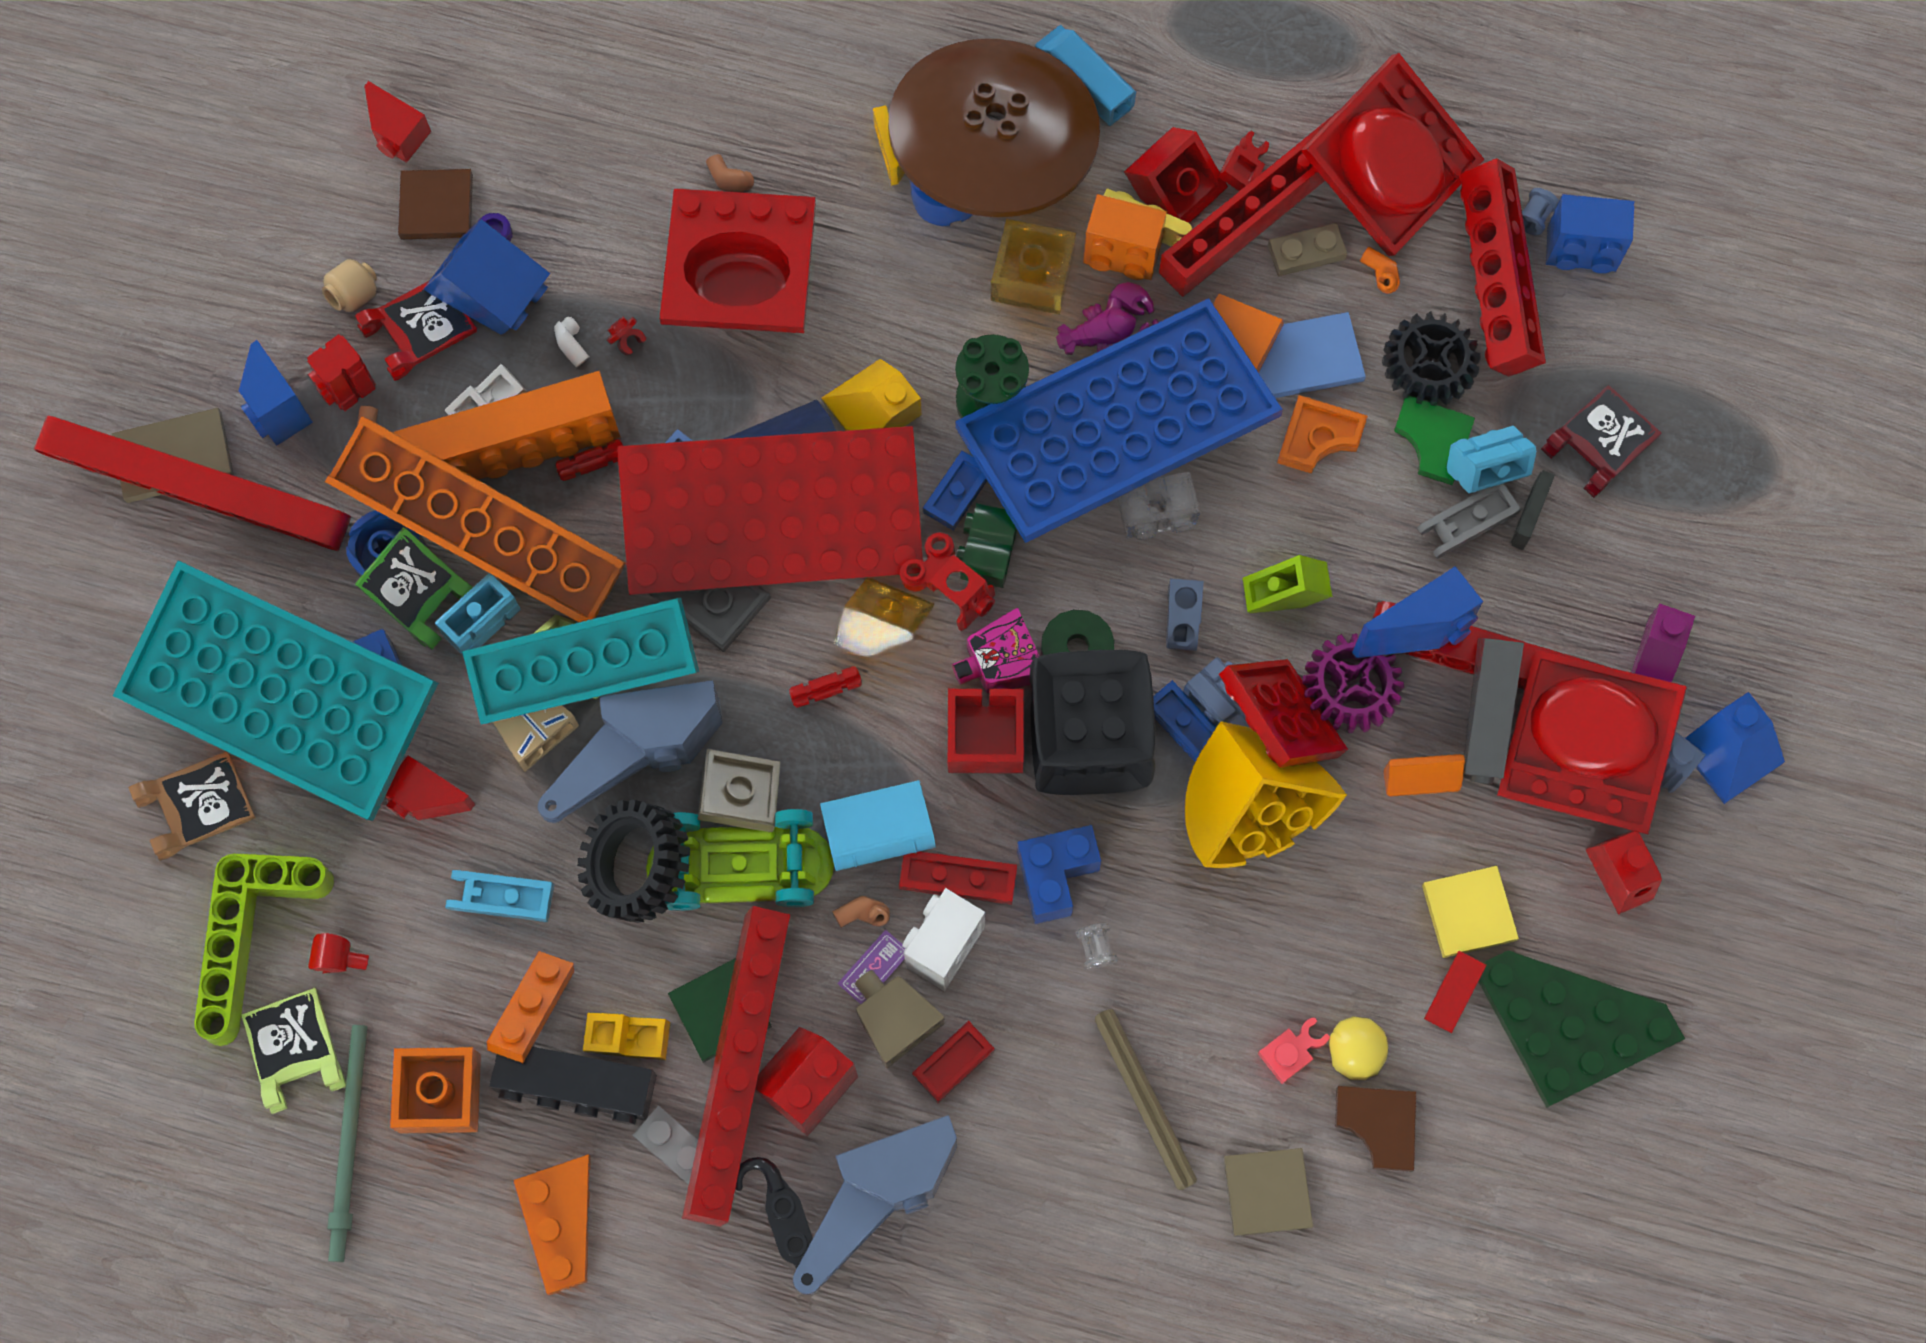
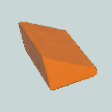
M1462 754L1390 759L1383 770L1386 794L1391 797L1458 792L1462 787L1465 757Z

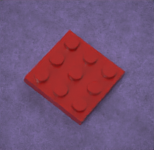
M1288 659L1228 665L1219 673L1220 678L1225 684L1227 694L1238 703L1245 714L1248 726L1257 732L1266 746L1267 755L1273 762L1277 763L1279 768L1339 758L1348 750L1330 721L1320 719L1323 713L1322 709L1318 708L1315 711H1311L1310 706L1315 699L1314 697H1304V692L1308 688L1302 683V679Z

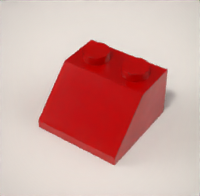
M1175 127L1166 132L1124 171L1137 195L1146 205H1156L1167 211V214L1188 223L1228 187L1226 182L1218 177L1220 172L1198 133Z

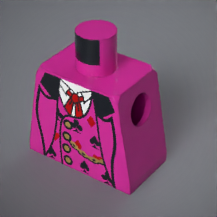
M1016 608L970 635L967 638V650L970 657L952 664V668L960 685L979 677L987 694H989L990 689H1015L1030 685L1031 662L1040 656L1019 609Z

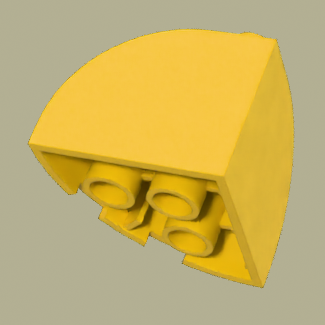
M1220 721L1199 754L1189 777L1185 797L1187 834L1195 854L1204 867L1231 868L1246 865L1245 859L1263 853L1266 858H1269L1295 845L1292 840L1294 837L1302 833L1309 826H1312L1314 830L1317 829L1338 808L1347 794L1337 781L1317 762L1279 768L1277 763L1273 762L1267 755L1266 746L1257 732L1253 731L1250 727Z

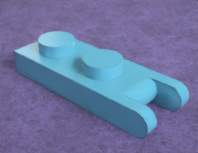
M452 870L451 879L465 881L462 901L446 900V909L548 922L554 890L552 882Z

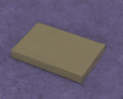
M219 408L111 433L112 436L234 475L222 412ZM120 480L123 499L127 503L163 495L156 493L159 490L155 488L149 490Z

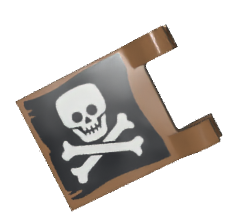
M227 751L159 779L138 782L128 787L133 801L136 802L138 808L147 806L157 799L161 805L171 833L149 840L159 861L175 855L189 845L256 819Z

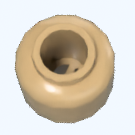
M347 259L325 274L322 292L325 299L334 309L353 312L375 297L377 290L375 281L377 276L367 263L360 264L356 260Z

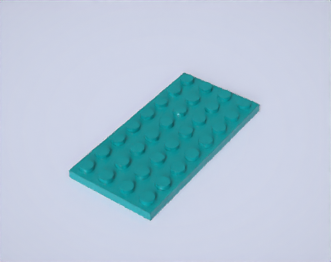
M178 560L113 696L366 820L374 821L439 683Z

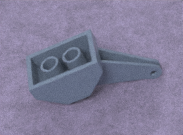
M713 680L599 696L601 715L605 724L539 799L538 811L543 819L549 823L560 822L569 814L647 765L653 769L659 768V771L671 772L681 769L683 764H690L723 723L720 700ZM551 805H557L555 810L548 811Z

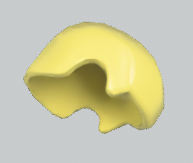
M1352 1016L1340 1021L1330 1035L1329 1048L1332 1065L1336 1071L1352 1080H1367L1378 1075L1388 1055L1387 1037L1379 1025L1369 1018Z

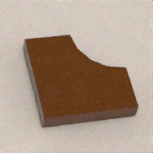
M1338 1086L1336 1088L1335 1127L1351 1131L1364 1142L1370 1152L1373 1169L1413 1172L1416 1092Z

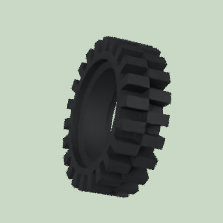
M621 800L617 802V806L609 805L605 808L607 816L601 814L596 816L594 821L599 826L598 829L588 827L585 834L591 837L592 840L590 843H581L580 850L587 851V857L578 858L577 866L586 868V871L578 874V881L587 884L581 889L584 897L590 898L587 903L591 908L598 909L597 912L601 915L636 923L644 922V919L651 921L657 918L655 912L663 914L668 910L665 901L674 903L678 898V895L672 891L673 887L681 889L684 887L686 881L678 878L680 871L687 873L689 871L690 864L681 862V857L690 856V847L680 844L689 839L687 832L680 831L683 824L679 819L673 818L675 814L671 811L638 800ZM643 827L651 835L653 841V865L643 886L632 894L624 895L620 892L614 881L613 868L615 856L624 837L634 829Z

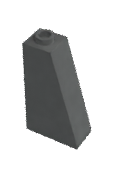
M1478 638L1464 750V773L1471 774V782L1493 784L1494 777L1504 778L1524 643Z

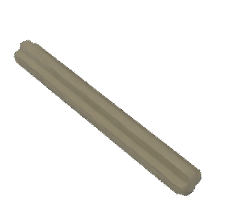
M1108 1009L1095 1016L1097 1027L1176 1188L1184 1190L1197 1182V1178L1114 1010Z

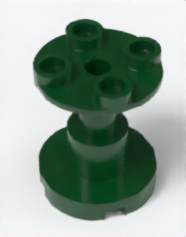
M991 334L971 338L965 342L962 351L957 357L955 366L956 378L959 383L956 391V408L959 417L963 418L990 404L1006 402L1018 395L1026 387L1025 384L1029 376V362L1019 341Z

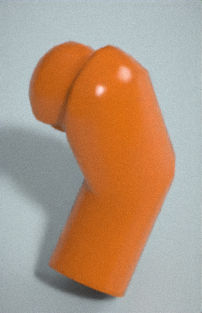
M1369 246L1363 253L1360 262L1375 270L1379 290L1386 294L1395 292L1400 284L1397 263Z

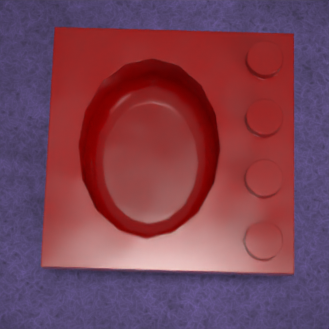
M1400 53L1391 55L1301 150L1387 256L1396 255L1461 185V173L1479 166L1485 160Z
M674 189L659 318L661 325L804 333L816 197Z
M1535 650L1506 759L1504 778H1501L1497 796L1631 831L1637 830L1639 833L1649 835L1687 686Z

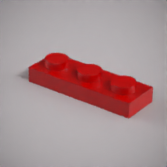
M919 851L903 856L899 889L941 895L944 889L947 888L961 898L1012 905L1017 864Z

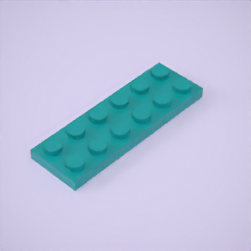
M681 598L462 651L481 725L700 672Z

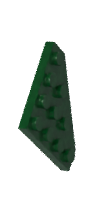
M1509 950L1483 962L1487 966L1478 982L1546 1108L1685 1039L1669 1008L1664 1003Z

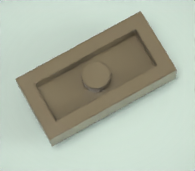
M1337 223L1269 239L1268 243L1278 277L1343 261L1347 257V251Z

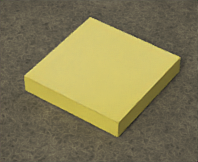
M1497 866L1432 880L1422 884L1443 958L1455 956L1458 951L1468 953L1515 942L1519 939Z

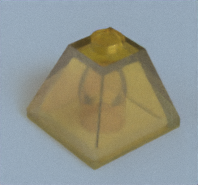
M867 577L845 604L833 644L843 647L851 654L869 657L912 640L932 612L935 603Z

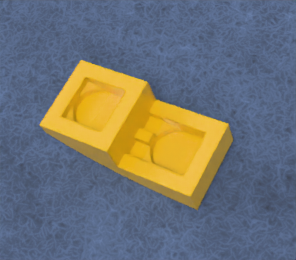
M587 1013L583 1051L611 1056L666 1060L670 1021L657 1018L628 1017L624 1014Z

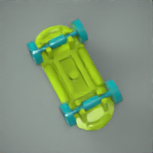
M788 809L776 812L773 832L742 827L701 828V820H698V814L674 813L675 816L673 818L679 819L683 824L680 831L687 832L689 839L680 844L690 847V856L681 857V862L690 864L688 873L679 872L678 878L686 882L683 889L673 887L672 891L678 895V898L674 903L665 901L668 910H694L700 908V903L776 901V905L782 907H806L814 904V896L820 894L828 886L833 876L834 862L830 846L818 832L809 828L813 826V813L811 811ZM654 846L647 858V878L653 865Z

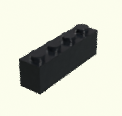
M532 1047L524 1063L497 1054L489 1087L499 1093L498 1099L521 1103L522 1097L537 1100L536 1106L559 1111L561 1104L575 1107L574 1113L581 1116L597 1118L598 1112L613 1114L612 1121L635 1125L636 1119L645 1121L648 1118L657 1075L653 1069Z

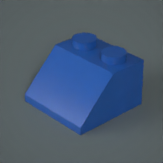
M258 340L251 343L239 387V392L246 403L240 407L262 439L269 435L277 446L313 422Z

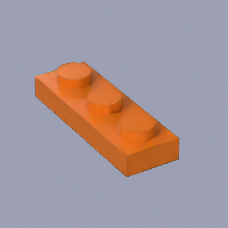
M538 951L486 1042L488 1051L524 1063L574 973V963Z

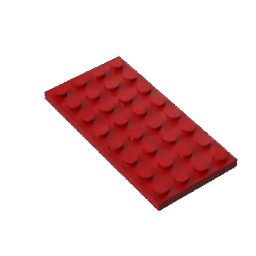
M913 426L617 446L629 595L900 575L901 566L910 559H920L923 561ZM912 568L908 574L920 573L921 570L919 568Z

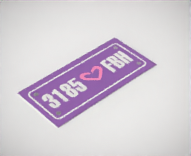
M885 930L837 984L862 1004L866 1001V998L856 987L855 982L866 972L873 970L884 983L905 959L903 944Z

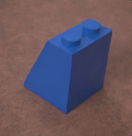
M480 219L460 238L424 287V290L502 335L510 328L516 331L528 316L524 309L530 301L536 303L545 293L548 286L544 284V281L550 273Z

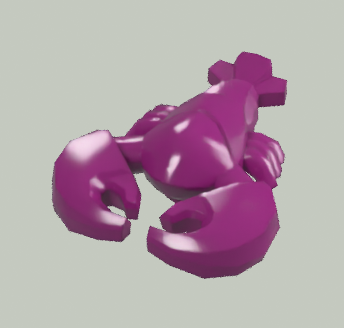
M1131 282L1118 284L1108 296L1105 311H1102L1099 303H1095V305L1082 310L1083 315L1088 321L1078 325L1073 330L1065 324L1057 328L1059 334L1056 336L1059 348L1064 349L1066 355H1073L1075 346H1097V352L1130 337L1136 325V318L1131 314L1145 315L1144 309L1140 308L1137 303H1140L1149 315L1155 312L1151 297L1140 285ZM1154 319L1152 325L1159 323L1158 319ZM1148 322L1144 323L1138 332L1148 328Z

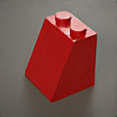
M799 1027L758 1074L755 1092L808 1137L855 1082L858 1075L855 1064L822 1036Z

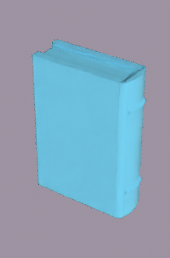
M919 780L820 803L835 871L936 848Z

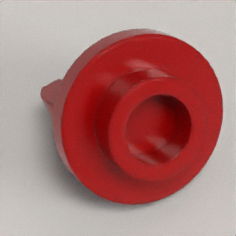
M623 316L607 330L611 334L607 339L608 343L611 345L617 341V346L624 355L633 353L627 345V338L629 336H634L639 343H644L646 336L641 330L632 329L637 323L634 317L626 320Z

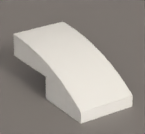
M500 364L478 387L473 388L469 386L445 409V412L448 415L528 391L505 366Z

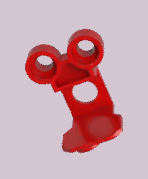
M938 532L927 538L925 552L928 559L925 562L920 559H910L901 566L900 578L906 589L913 592L921 591L926 587L933 592L938 589L959 606L961 614L956 622L960 631L967 629L978 616H985L994 606V586H987L985 579L955 556L954 542L948 534ZM941 541L946 544L942 550L933 549V545L936 542ZM912 568H919L921 570L920 574L915 577L909 576L908 572ZM954 572L966 574L969 580L967 587L961 591L951 590L947 586L949 575Z

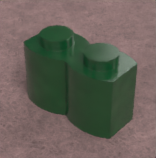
M977 503L974 514L967 513L963 534L969 535L966 547L959 546L956 557L985 579L987 585L1004 588L1017 529L1005 509ZM960 572V579L969 581L966 574Z

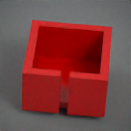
M948 688V773H1023L1024 689H990L989 706H982V689Z

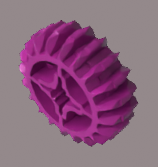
M1357 633L1352 634L1349 643H1347L1342 634L1337 636L1336 646L1329 640L1324 641L1322 645L1323 651L1315 649L1311 655L1314 661L1306 663L1304 669L1309 674L1304 675L1302 683L1310 687L1305 690L1304 697H1314L1316 699L1310 706L1311 711L1321 708L1323 711L1320 717L1321 720L1326 721L1329 717L1334 719L1333 728L1335 730H1339L1341 724L1345 723L1347 724L1349 734L1354 733L1357 724L1365 733L1369 731L1371 722L1380 727L1384 722L1383 716L1391 718L1395 712L1393 706L1399 705L1402 699L1397 692L1402 691L1404 688V682L1397 680L1402 674V668L1391 667L1396 660L1395 655L1392 654L1386 657L1383 655L1355 657L1352 651L1359 638ZM1342 659H1356L1362 662L1358 665L1353 666L1348 665L1343 661H1337ZM1372 669L1375 670L1380 678L1382 695L1375 691L1376 687L1369 680L1368 676ZM1324 671L1331 675L1330 680L1337 686L1338 691L1334 698L1326 690ZM1362 673V676L1359 680V685L1356 684L1352 688L1350 687L1347 690V692L1344 693L1347 687V682H1351L1353 679L1356 680V678ZM1350 701H1357L1363 706L1366 704L1369 706L1355 709L1345 707L1344 705Z

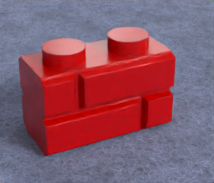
M338 334L325 344V349L320 347L307 357V362L313 370L307 375L317 387V392L329 406L335 403L340 410L347 411L358 402L359 397L364 398L374 391L376 384L360 355L343 335Z

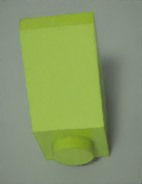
M1302 555L1242 578L1247 612L1249 613L1304 608L1333 597L1327 562Z

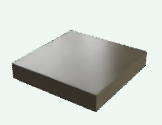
M707 749L704 755L698 820L773 832L777 810L780 761Z
M1302 1148L1223 1157L1234 1237L1313 1228Z

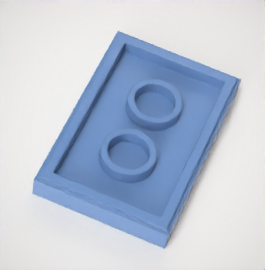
M1349 312L1283 325L1259 371L1260 376L1275 398L1364 382L1366 375Z

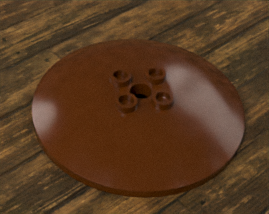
M973 39L957 42L932 52L916 63L905 74L898 84L890 104L888 133L892 151L899 166L913 184L926 195L960 212L984 217H1014L1031 214L1052 206L1064 199L1079 186L1090 171L1096 157L1100 137V121L1095 102L1088 88L1073 70L1059 59L1039 48L1016 41ZM991 112H998L1004 118L994 121L986 115Z

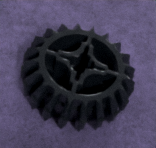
M1431 311L1426 314L1425 320L1416 313L1412 316L1411 323L1404 319L1400 322L1398 329L1391 331L1390 341L1385 343L1383 349L1386 355L1383 356L1382 364L1388 367L1385 372L1386 379H1395L1392 384L1393 391L1403 388V399L1413 395L1417 397V404H1422L1423 400L1426 399L1431 406H1436L1438 399H1440L1447 406L1451 403L1452 396L1459 400L1465 393L1464 389L1469 390L1474 384L1473 378L1477 377L1480 370L1477 364L1480 362L1481 353L1475 352L1478 347L1477 340H1468L1471 334L1470 328L1462 331L1458 329L1460 325L1459 319L1450 324L1446 322V313L1441 315L1439 320L1434 319ZM1407 346L1411 348V355L1415 359L1410 368L1404 358V349ZM1452 352H1454L1459 365V371L1456 374L1450 369L1452 365L1448 360Z

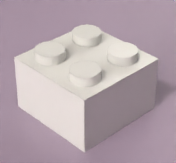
M947 888L944 889L940 897L935 894L932 896L923 911L925 915L924 923L920 929L913 927L902 945L905 948L903 954L906 968L943 991H946L985 928V911Z

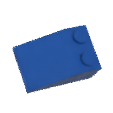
M1455 566L1364 624L1352 653L1356 658L1439 649L1449 642L1452 645H1456L1471 633L1469 628L1478 620L1479 617L1476 614L1483 600Z

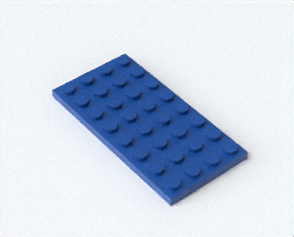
M1208 298L1023 388L1018 395L1006 402L990 404L955 421L958 433L1024 542L1027 543L1281 417L1283 409Z

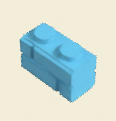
M1514 425L1500 430H1491L1486 434L1475 436L1468 440L1460 439L1450 446L1446 467L1447 472L1456 481H1459L1460 485L1469 494L1530 476L1535 462L1536 446L1527 438H1523V434Z
M488 573L435 622V625L443 637L463 656L462 651L481 647L505 625L506 619L510 620L521 608L515 597L492 574Z

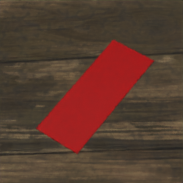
M1458 951L1424 1019L1452 1033L1487 965Z

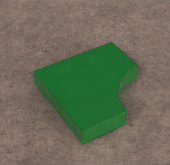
M1409 396L1404 399L1394 432L1405 437L1415 448L1419 460L1418 475L1453 485L1455 479L1447 472L1446 468L1450 446L1460 439L1468 440L1475 417L1438 405L1431 406L1426 401H1423L1422 404H1417L1416 398Z

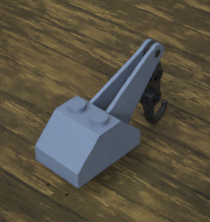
M948 1115L836 1155L844 1182L814 1238L812 1237L799 1197L782 1179L779 1169L769 1159L753 1157L742 1162L735 1189L737 1191L743 1189V1178L748 1171L759 1170L764 1174L767 1181L765 1210L779 1253L785 1261L795 1265L796 1271L793 1276L795 1288L804 1295H812L820 1289L894 1211L904 1209L906 1214H911L928 1207L927 1200L934 1198L957 1149V1137Z

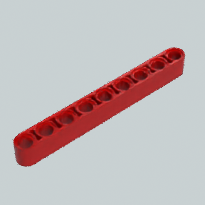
M49 415L45 418L33 449L47 457L145 489L155 488L159 490L156 493L334 551L340 550L352 516L340 510Z

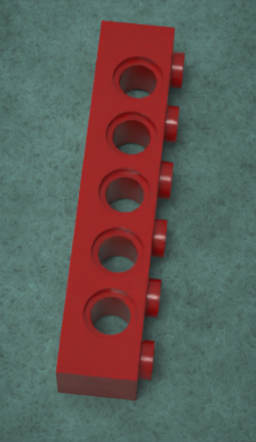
M1495 158L1460 174L1462 184L1460 196L1465 205L1467 216L1465 228L1470 236L1472 249L1470 261L1475 269L1477 282L1475 293L1480 301L1482 314L1480 326L1486 340L1485 359L1490 369L1510 377L1545 364L1546 359L1515 168Z

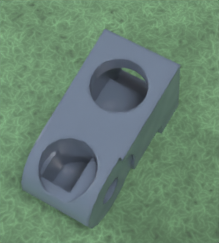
M1170 578L1168 584L1166 648L1197 651L1204 581Z

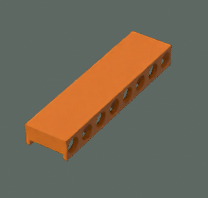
M361 416L353 435L331 474L325 480L326 483L575 621L583 622L596 618L625 567V561L372 420Z

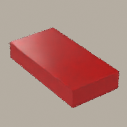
M967 1021L913 1071L912 1075L939 1103L995 1051V1048L970 1021Z

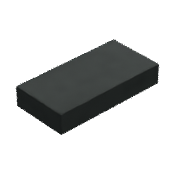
M1544 470L1539 473L1510 542L1512 543L1511 546L1524 550L1531 538L1555 474Z

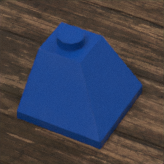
M1749 692L1719 711L1685 737L1686 740L1706 754L1696 768L1724 804L1785 762L1773 722Z

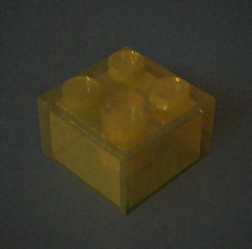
M1006 219L991 280V301L1060 315L1075 253L1076 233Z

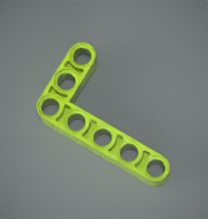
M234 853L222 857L217 863L194 1020L195 1030L203 1039L214 1045L224 1046L233 1042L238 1036L257 896L319 899L327 896L333 889L334 876L318 859ZM238 867H244L243 877L237 882H230L231 873ZM275 869H282L281 879L274 884H268L269 874ZM317 870L320 871L319 881L312 886H306L305 880L309 873ZM233 904H239L240 910L237 916L226 920V910ZM234 941L235 947L231 955L221 958V947L227 942ZM223 979H229V988L226 993L216 996V985ZM223 1017V1029L219 1033L211 1035V1023L216 1018Z

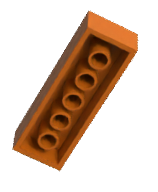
M600 371L393 432L477 480L486 477L499 478L506 475L509 470L519 467H536L546 459L556 456L569 457L576 454L579 449L589 446H606V443L621 437Z

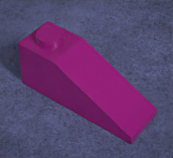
M1659 603L1648 618L1631 673L1672 682L1685 651L1695 616Z

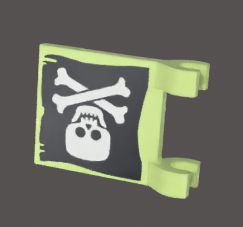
M316 988L242 1014L261 1085L262 1101L266 1109L270 1108L272 1114L287 1109L281 1085L321 1070L324 1084L326 1087L329 1086L332 1092L346 1087V1080L336 1057Z

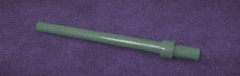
M352 1025L334 1207L333 1212L329 1213L327 1229L331 1230L328 1262H344L347 1231L352 1229L353 1214L349 1213L367 1037V1026Z

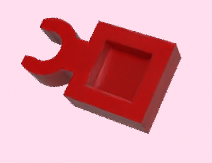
M1252 130L1240 140L1239 146L1236 145L1230 151L1218 175L1220 179L1238 191L1261 174L1265 164L1258 159L1269 149V142L1267 141L1260 145L1259 148L1252 144V137L1254 136Z

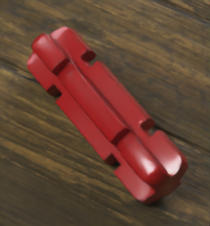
M616 439L606 443L607 447L602 448L599 445L574 455L575 458L569 460V457L558 460L555 465L560 479L566 481L575 478V474L578 472L583 475L608 466L609 461L613 460V463L618 462L617 446H623L622 441Z
M852 666L841 670L842 673L839 675L834 672L808 681L809 685L803 686L802 683L791 687L789 694L793 705L799 708L810 704L809 700L814 699L817 702L843 693L845 688H848L849 691L860 687L862 680L858 669Z

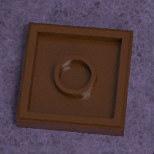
M471 169L401 171L398 225L400 239L461 238L471 228L473 186Z

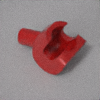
M321 933L315 935L313 939L308 968L315 971H323L322 974L345 972L347 967L366 970L369 955L350 952L351 943L342 936Z

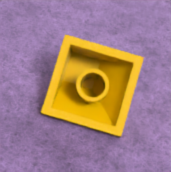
M881 359L822 397L824 404L845 431L905 427L922 415L920 396L899 370Z

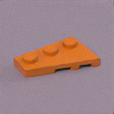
M589 1154L513 1180L547 1295H552L587 1282L589 1234L587 1230L590 1200L589 1170L591 1165V1156Z

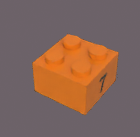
M1097 194L1086 230L1083 263L1090 265V267L1098 271L1111 270L1123 273L1126 277L1133 280H1152L1162 245L1167 211Z
M473 1047L394 1048L390 1128L398 1133L478 1132L481 1054Z

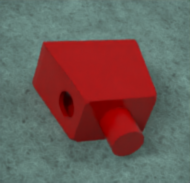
M1637 830L1617 835L1586 849L1618 915L1654 899L1662 882V876Z

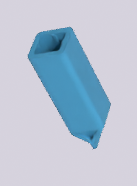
M1060 24L1035 44L1036 48L1051 54L1073 70L1088 88L1095 102L1098 115L1109 126L1113 125L1134 107L1136 91L1074 30L1065 29Z

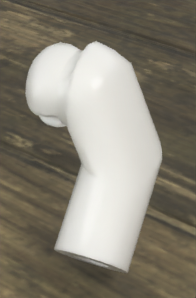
M566 317L562 322L558 321L556 323L554 332L559 348L577 368L590 356L573 337L579 332V325L572 317Z

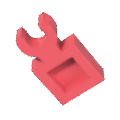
M1315 1017L1308 1019L1302 1025L1300 1035L1297 1037L1289 1028L1258 1052L1260 1058L1281 1084L1285 1083L1313 1060V1057L1307 1051L1308 1049H1319L1330 1039L1328 1033L1320 1039H1313L1309 1035V1028L1313 1027L1317 1022Z

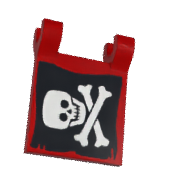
M428 282L379 308L365 309L355 315L359 323L357 326L365 338L374 335L384 326L401 351L385 358V362L388 365L387 371L394 381L406 376L413 367L477 332V328L469 316L424 290Z

